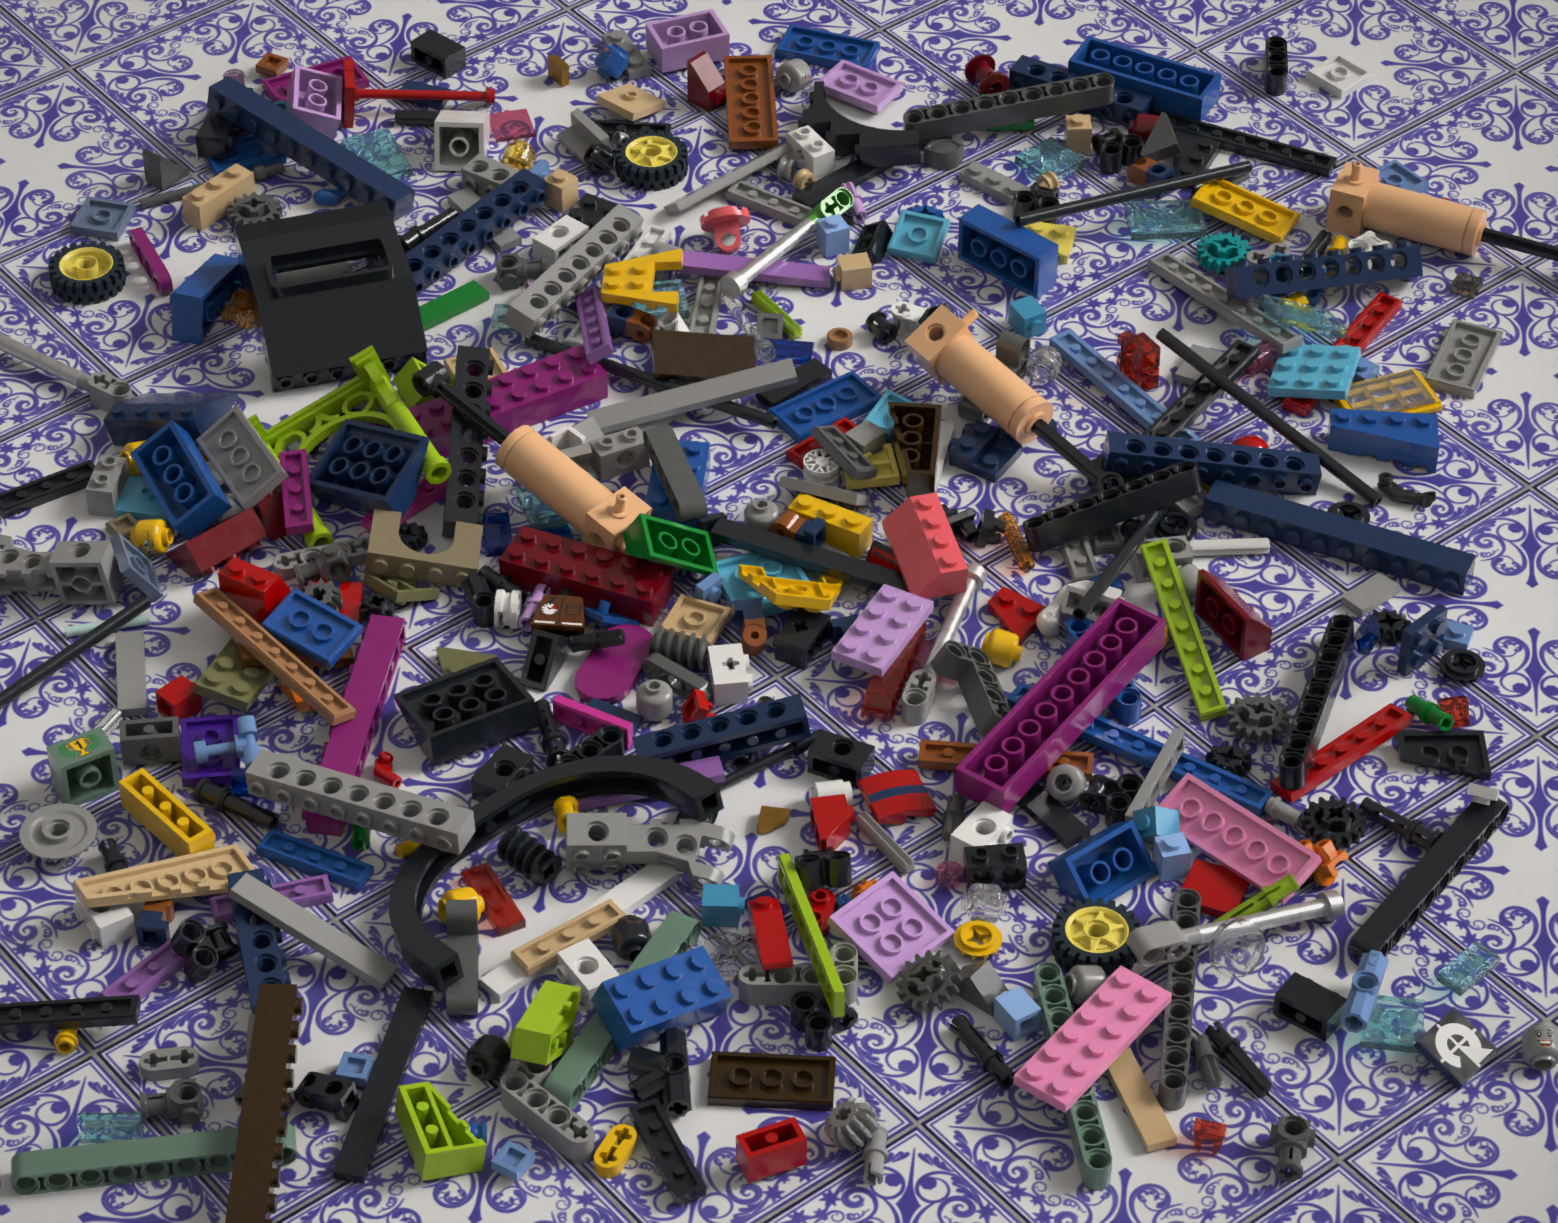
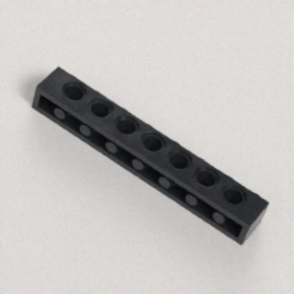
M458 345L454 389L490 417L491 403L486 402V397H491L493 381H488V375L493 376L494 360L489 359L490 349ZM453 407L448 463L452 468V472L446 480L442 536L444 537L454 536L456 521L482 525L483 513H478V507H483L485 491L480 490V484L485 485L486 469L481 468V463H486L488 447L483 446V440L488 441V435Z

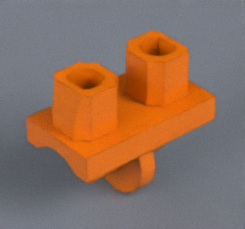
M1310 839L1299 841V843L1320 855L1322 860L1320 865L1311 874L1315 882L1320 886L1332 885L1338 876V871L1335 869L1336 864L1349 858L1346 850H1336L1331 839H1323L1315 845H1312Z

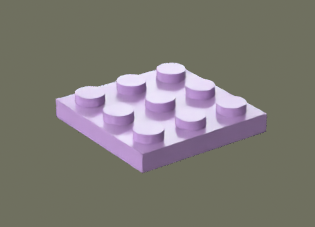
M891 871L829 916L827 922L847 943L857 948L858 954L889 985L900 978L899 971L907 970L906 961L915 962V955L917 953L921 958L925 957L927 950L933 953L951 940L955 933L894 871Z

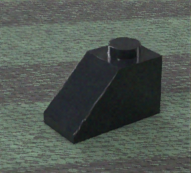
M533 629L520 683L547 691L563 666L569 637Z

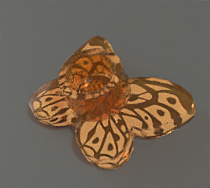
M246 290L237 291L231 297L233 305L224 307L221 310V317L226 322L235 319L238 326L249 330L254 322L253 312Z

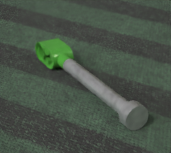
M844 187L836 189L807 213L806 219L740 271H730L720 280V288L723 294L730 299L739 298L747 291L749 282L816 230V219L836 214L841 215L848 210L854 203L852 193Z

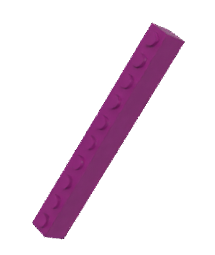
M371 614L368 625L363 626L362 644H358L356 647L355 664L351 663L349 683H344L342 698L357 710L354 719L334 726L330 724L329 742H324L322 749L323 760L317 763L318 766L361 778L406 640L404 618ZM302 809L301 816L302 820L306 821L307 833L342 837L346 824L345 821Z

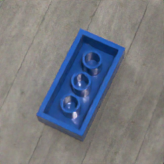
M977 204L959 218L958 259L1028 295H1032L1035 299H1039L1056 286L1058 244L1023 226L1017 227L1015 222L980 204Z
M174 421L168 422L130 453L172 527L187 539L191 540L232 508L191 436Z
M679 441L704 497H706L710 472V442ZM652 464L645 502L652 508L651 516L699 529L697 519L684 522L678 521Z
M700 946L601 982L590 1001L619 1051H623L658 1038L659 1034H662L666 1028L677 1027L680 1030L720 1015L733 995L704 946Z

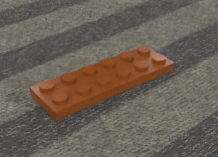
M772 55L724 56L729 150H768L778 146Z

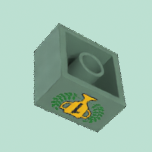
M101 726L46 747L52 787L62 803L81 805L119 790L115 748Z

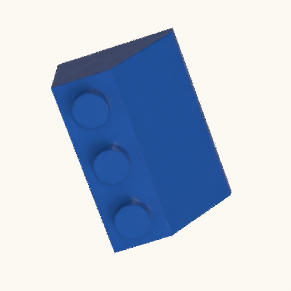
M1133 820L1114 823L1047 862L1059 888L1073 901L1080 900L1082 904H1084V898H1091L1092 902H1096L1097 897L1104 898L1103 903L1106 904L1109 899H1115L1158 873Z

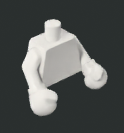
M1082 580L1064 585L1053 602H1049L1048 606L1037 616L1036 626L1041 634L1046 637L1059 634V621L1063 616V612L1073 615V610L1095 582ZM1109 586L1086 618L1096 621L1118 597L1121 598L1122 590Z

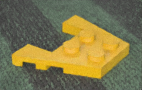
M683 249L605 264L601 288L602 302L633 306L634 302L647 304V309L656 310L657 306L667 307L668 312L678 313V291L653 292L655 271L682 270Z
M739 564L737 572L738 577L779 608L791 610L793 607H801L813 613H819L821 610L829 611L844 586L843 580L820 574L819 582L770 577L766 575L764 568L759 566Z

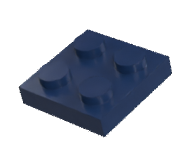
M1439 603L1403 629L1397 667L1399 673L1406 677L1415 669H1420L1430 658L1441 653L1444 648L1443 639L1447 627L1448 608Z

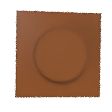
M268 52L256 64V73L268 77L281 75L289 67V58Z

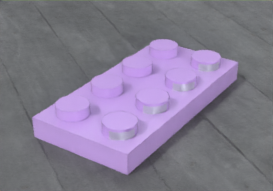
M883 584L832 649L831 659L883 677L932 613L934 601Z

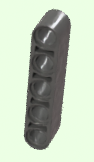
M666 425L644 430L643 440L646 451L678 521L684 522L707 517L708 510L704 494L672 426Z

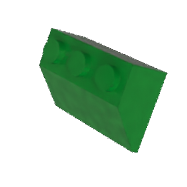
M640 513L622 533L628 555L709 576L713 572L719 574L709 532Z

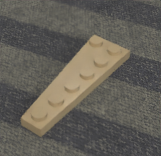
M236 843L76 879L73 882V891L85 908L229 893L227 874L254 870L255 868Z

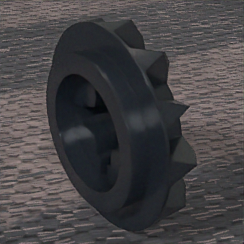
M1337 502L1327 510V512L1368 524L1370 521L1369 511L1361 504L1355 502Z
M1176 511L1166 512L1154 527V534L1158 535L1159 538L1186 535L1189 542L1193 536L1197 535L1198 526L1195 519L1188 514ZM1176 525H1179V529H1177V531H1173V529L1176 528Z
M405 520L403 524H400L399 536L400 539L401 536L405 537L401 541L408 548L418 552L426 546L428 533L425 531L424 526H418L416 521L407 524Z
M1384 608L1381 612L1373 611L1372 616L1367 617L1366 630L1372 638L1380 642L1398 643L1401 642L1403 629L1409 626L1411 621L1406 619V614H1397L1396 609L1390 612Z
M1454 649L1446 652L1441 657L1439 670L1443 672L1444 678H1452L1453 683L1462 681L1466 685L1468 681L1476 683L1479 677L1484 676L1485 662L1480 655L1473 651ZM1459 663H1461V665H1462V666L1464 667V669H1466V670H1461V668L1458 667V666H1459Z
M1222 743L1220 747L1212 746L1211 751L1206 754L1205 762L1240 777L1247 775L1252 767L1251 755L1247 754L1246 748H1237L1235 743L1232 746H1227L1225 743ZM1228 757L1233 758L1230 762H1228V765H1225V760Z

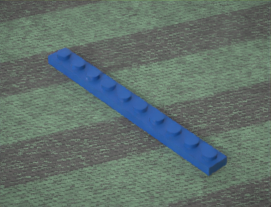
M1020 682L1007 697V702L1011 709L1025 696L1032 686ZM1099 715L1078 737L1148 769H1151L1164 746V743ZM1184 752L1169 778L1179 782L1188 772L1258 817L1264 812L1269 798L1274 795L1272 790Z

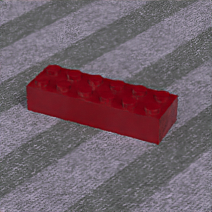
M521 526L499 559L500 575L510 577L512 583L527 592L533 593L538 584L547 585L543 591L544 594L548 587L551 588L552 595H558L559 590L567 588L574 592V596L583 598L584 608H598L600 600H605L611 603L609 611L638 620V623L653 627L674 594V567L526 526Z

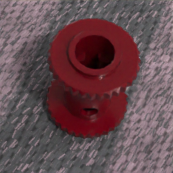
M980 54L973 57L967 63L964 70L965 77L970 83L979 82V96L981 94L1004 92L1009 88L1008 76L1002 72H994L996 64L994 58L988 54Z

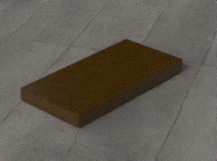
M652 329L650 334L654 379L700 382L756 367L754 337Z
M712 1051L708 1106L831 1111L830 1108H833L836 1057Z

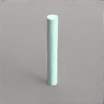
M149 613L138 615L119 629L150 624ZM106 620L65 627L66 638L85 635Z

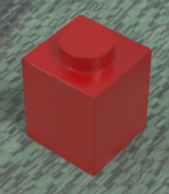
M180 675L155 691L158 713L164 717L178 716L179 724H181V718H190L203 709L201 695L194 693L195 682H191L183 675Z

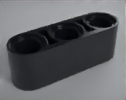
M1272 36L1267 38L1265 42L1264 90L1271 96H1281L1286 92L1288 76L1287 41L1282 37Z
M605 726L561 755L556 760L555 765L585 758L624 755V733L617 726Z

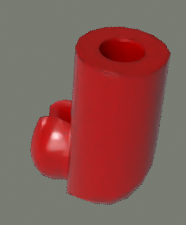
M382 751L374 761L373 774L383 784L399 788L402 778L392 772L394 757L391 753Z

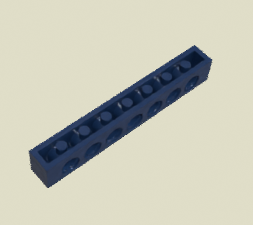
M525 168L521 169L405 255L413 275L416 294L419 295L468 257L472 256L476 251L491 242L495 236L507 230L547 200L545 179Z
M1410 241L1395 243V248L1388 249L1387 244L1372 246V251L1366 252L1364 247L1349 248V254H1342V250L1326 251V256L1319 257V253L1315 252L1303 254V259L1296 260L1295 255L1280 256V262H1273L1272 258L1257 259L1256 265H1249V260L1233 262L1234 267L1224 268L1228 299L1423 276L1420 246H1410ZM1392 256L1395 260L1394 266L1391 265ZM1369 259H1370L1371 262H1372V268H1371V269H1369V267H1368V260H1369ZM1346 261H1347L1348 264H1349V271H1348V272L1345 270V263H1346ZM1323 264L1326 266L1325 275L1322 273ZM1300 267H1302V269H1303V277H1302V278L1299 276V268H1300ZM1277 269H1278L1279 272H1280V279H1279V281L1276 279V275H1275ZM1254 272L1257 275L1256 283H1254L1252 280V275Z
M1107 431L1102 449L1104 472L1110 471L1124 475L1146 476L1181 462L1194 461L1198 465L1201 483L1213 484L1217 479L1245 488L1316 495L1322 477L1319 454L1114 431Z

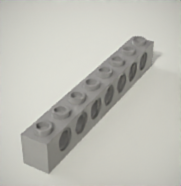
M621 203L616 205L509 304L504 323L528 339L536 332L540 333L550 319L554 320L559 315L561 308L564 306L568 307L572 303L577 293L582 294L591 280L596 281L599 278L605 264L614 263L619 254L623 255L632 242L636 243L643 233L641 227L644 218Z
M261 749L245 772L249 794L386 833L390 836L410 840L417 844L427 845L445 852L460 855L475 833L473 810Z

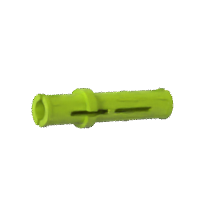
M1289 872L1269 887L1264 885L1260 888L1261 892L1213 921L1217 922L1262 912L1271 906L1275 908L1278 906L1277 902L1299 890L1300 887Z

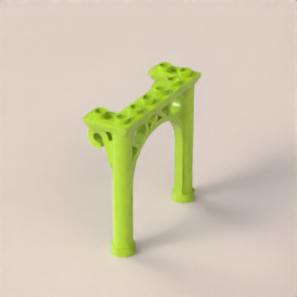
M372 345L349 358L358 376L276 425L265 430L256 414L248 418L279 463V453L284 452L287 446L296 441H301L297 450L306 449L308 456L321 441L337 432L345 419L363 423H377L394 430L426 437L427 435L392 386L391 380ZM368 401V404L362 411L351 412L352 408L356 405ZM378 405L381 406L385 414L376 412ZM429 440L422 473L429 483L440 484L449 478L452 468L446 458L440 456ZM280 483L278 486L282 491V483ZM312 507L315 532L302 533L305 538V545L307 548L334 543L332 534Z

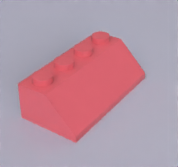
M937 493L909 497L882 521L883 529L909 593L930 599L966 592L968 568Z

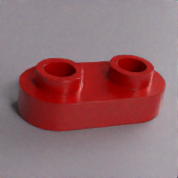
M820 888L808 892L806 896L823 938H825L831 929L827 924L829 916L835 912V895L828 889Z

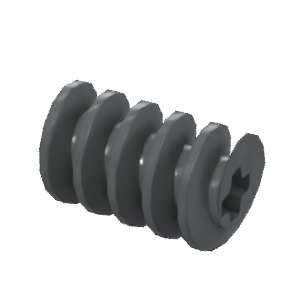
M660 626L653 635L649 655L656 652L675 663L677 661L682 667L688 663L691 669L699 666L701 671H705L708 667V646L711 645L707 644L706 635H703L700 641L696 642V633H692L687 640L685 631L681 630L679 636L675 637L674 629L670 628L668 634L664 635V627Z

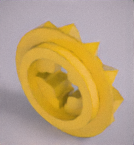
M980 920L969 921L959 926L955 931V949L961 951L962 957L971 955L973 960H975L977 956H981L987 960L990 954L997 955L998 949L1002 947V934L996 926L989 922ZM973 936H975V938L978 939L980 942H983V945H978L977 942H973Z

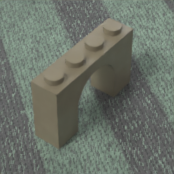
M374 508L365 573L462 588L461 582L468 575L478 572L483 525L456 521L452 545L443 552L425 554L408 548L401 541L399 527L402 512Z

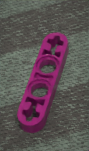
M139 227L128 230L131 247L160 295L172 292L173 283L171 276L143 228Z

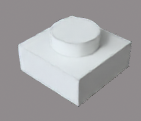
M1469 783L1467 794L1473 796L1472 802L1490 805L1491 800L1498 801L1500 792L1499 789Z

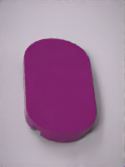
M622 624L607 629H622L626 635L625 644L602 648L599 652H596L594 649L590 651L575 675V689L583 701L589 703L593 698H597L607 703L615 700L618 703L629 695L643 673L642 661L649 656L653 636L648 630L632 624Z

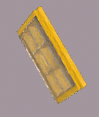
M1415 368L1352 383L1346 400L1332 399L1338 409L1428 414L1443 410L1441 400Z

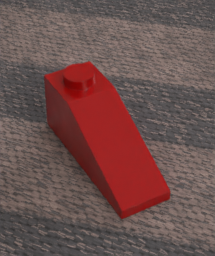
M761 896L753 901H747L750 937L762 969L770 970L793 967L784 917L778 898Z

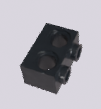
M1023 843L964 847L962 872L966 893L985 892L990 884L991 886H994L992 884L998 885L999 887L995 886V889L998 891L1026 889L1027 861ZM977 885H981V887H984L983 890H981V889L978 890V888H979L980 886H978V887L975 888V889H973V888H974L975 886H977Z

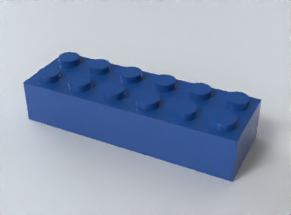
M1091 36L1084 40L1068 60L1069 70L1085 75L1109 73L1114 77V84L1152 95V109L1203 121L1218 101L1220 95L1221 74Z

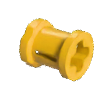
M559 797L553 803L554 814L558 817L556 821L557 828L564 834H566L567 813H578L579 811L578 800L575 797Z

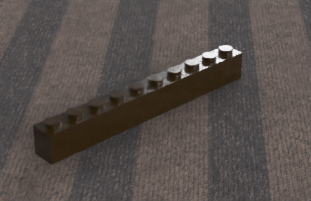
M260 983L225 1223H274L273 1220H270L271 1214H276L277 1194H274V1188H280L281 1170L277 1168L278 1162L283 1163L284 1143L280 1142L281 1137H287L288 1128L287 1118H284V1113H290L291 1094L287 1093V1090L294 1086V1069L290 1068L291 1064L297 1063V1045H294V1040L300 1039L301 1024L300 1021H297V1017L303 1016L304 998L298 997L297 984Z

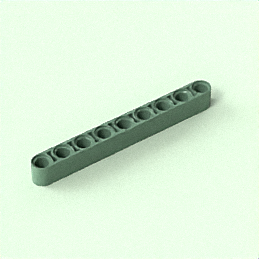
M674 910L671 911L625 973L691 950L700 936L702 921ZM597 1011L550 1073L543 1086L545 1090L571 1110L578 1105L618 1050Z
M1045 961L1036 965L1034 969L1033 996L1036 1004L1041 1008L1040 1022L1045 1041L1047 1042L1073 1015L1060 966L1056 963ZM1092 1084L1064 1114L1082 1182L1088 1189L1100 1191L1106 1189L1111 1182L1112 1155Z
M288 1124L287 1137H281L280 1142L284 1143L283 1163L278 1162L277 1166L291 1164L297 1158L295 1129L291 1124ZM239 1127L21 1152L14 1155L11 1159V1188L17 1194L32 1195L233 1171Z

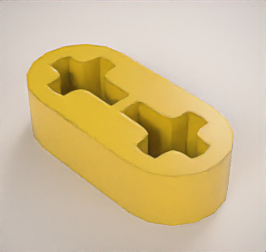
M618 1124L608 1132L594 1154V1169L599 1176L613 1178L623 1170L637 1148V1132L634 1127L627 1124Z

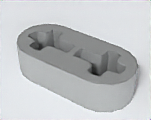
M189 1046L150 1050L143 1053L139 1059L141 1075L149 1081L190 1077L196 1074L200 1067L198 1052ZM188 1060V1063L182 1064V1061ZM151 1064H157V1066L151 1067Z

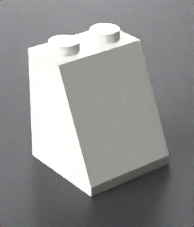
M440 111L434 121V171H461V168L476 155L481 154L487 157L490 138V111Z

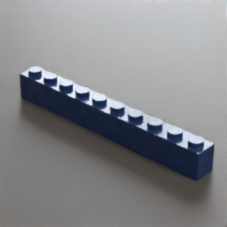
M230 76L209 86L207 107L233 122L238 127L363 204L386 201L393 221L412 211L416 190Z
M1216 479L1204 500V520L1463 596L1473 577L1476 555L1228 482Z

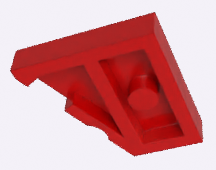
M1004 586L988 601V611L994 618L999 620L1001 627L1005 631L1009 630L1011 633L1019 636V646L1038 629L1036 626L1037 616L1046 607Z

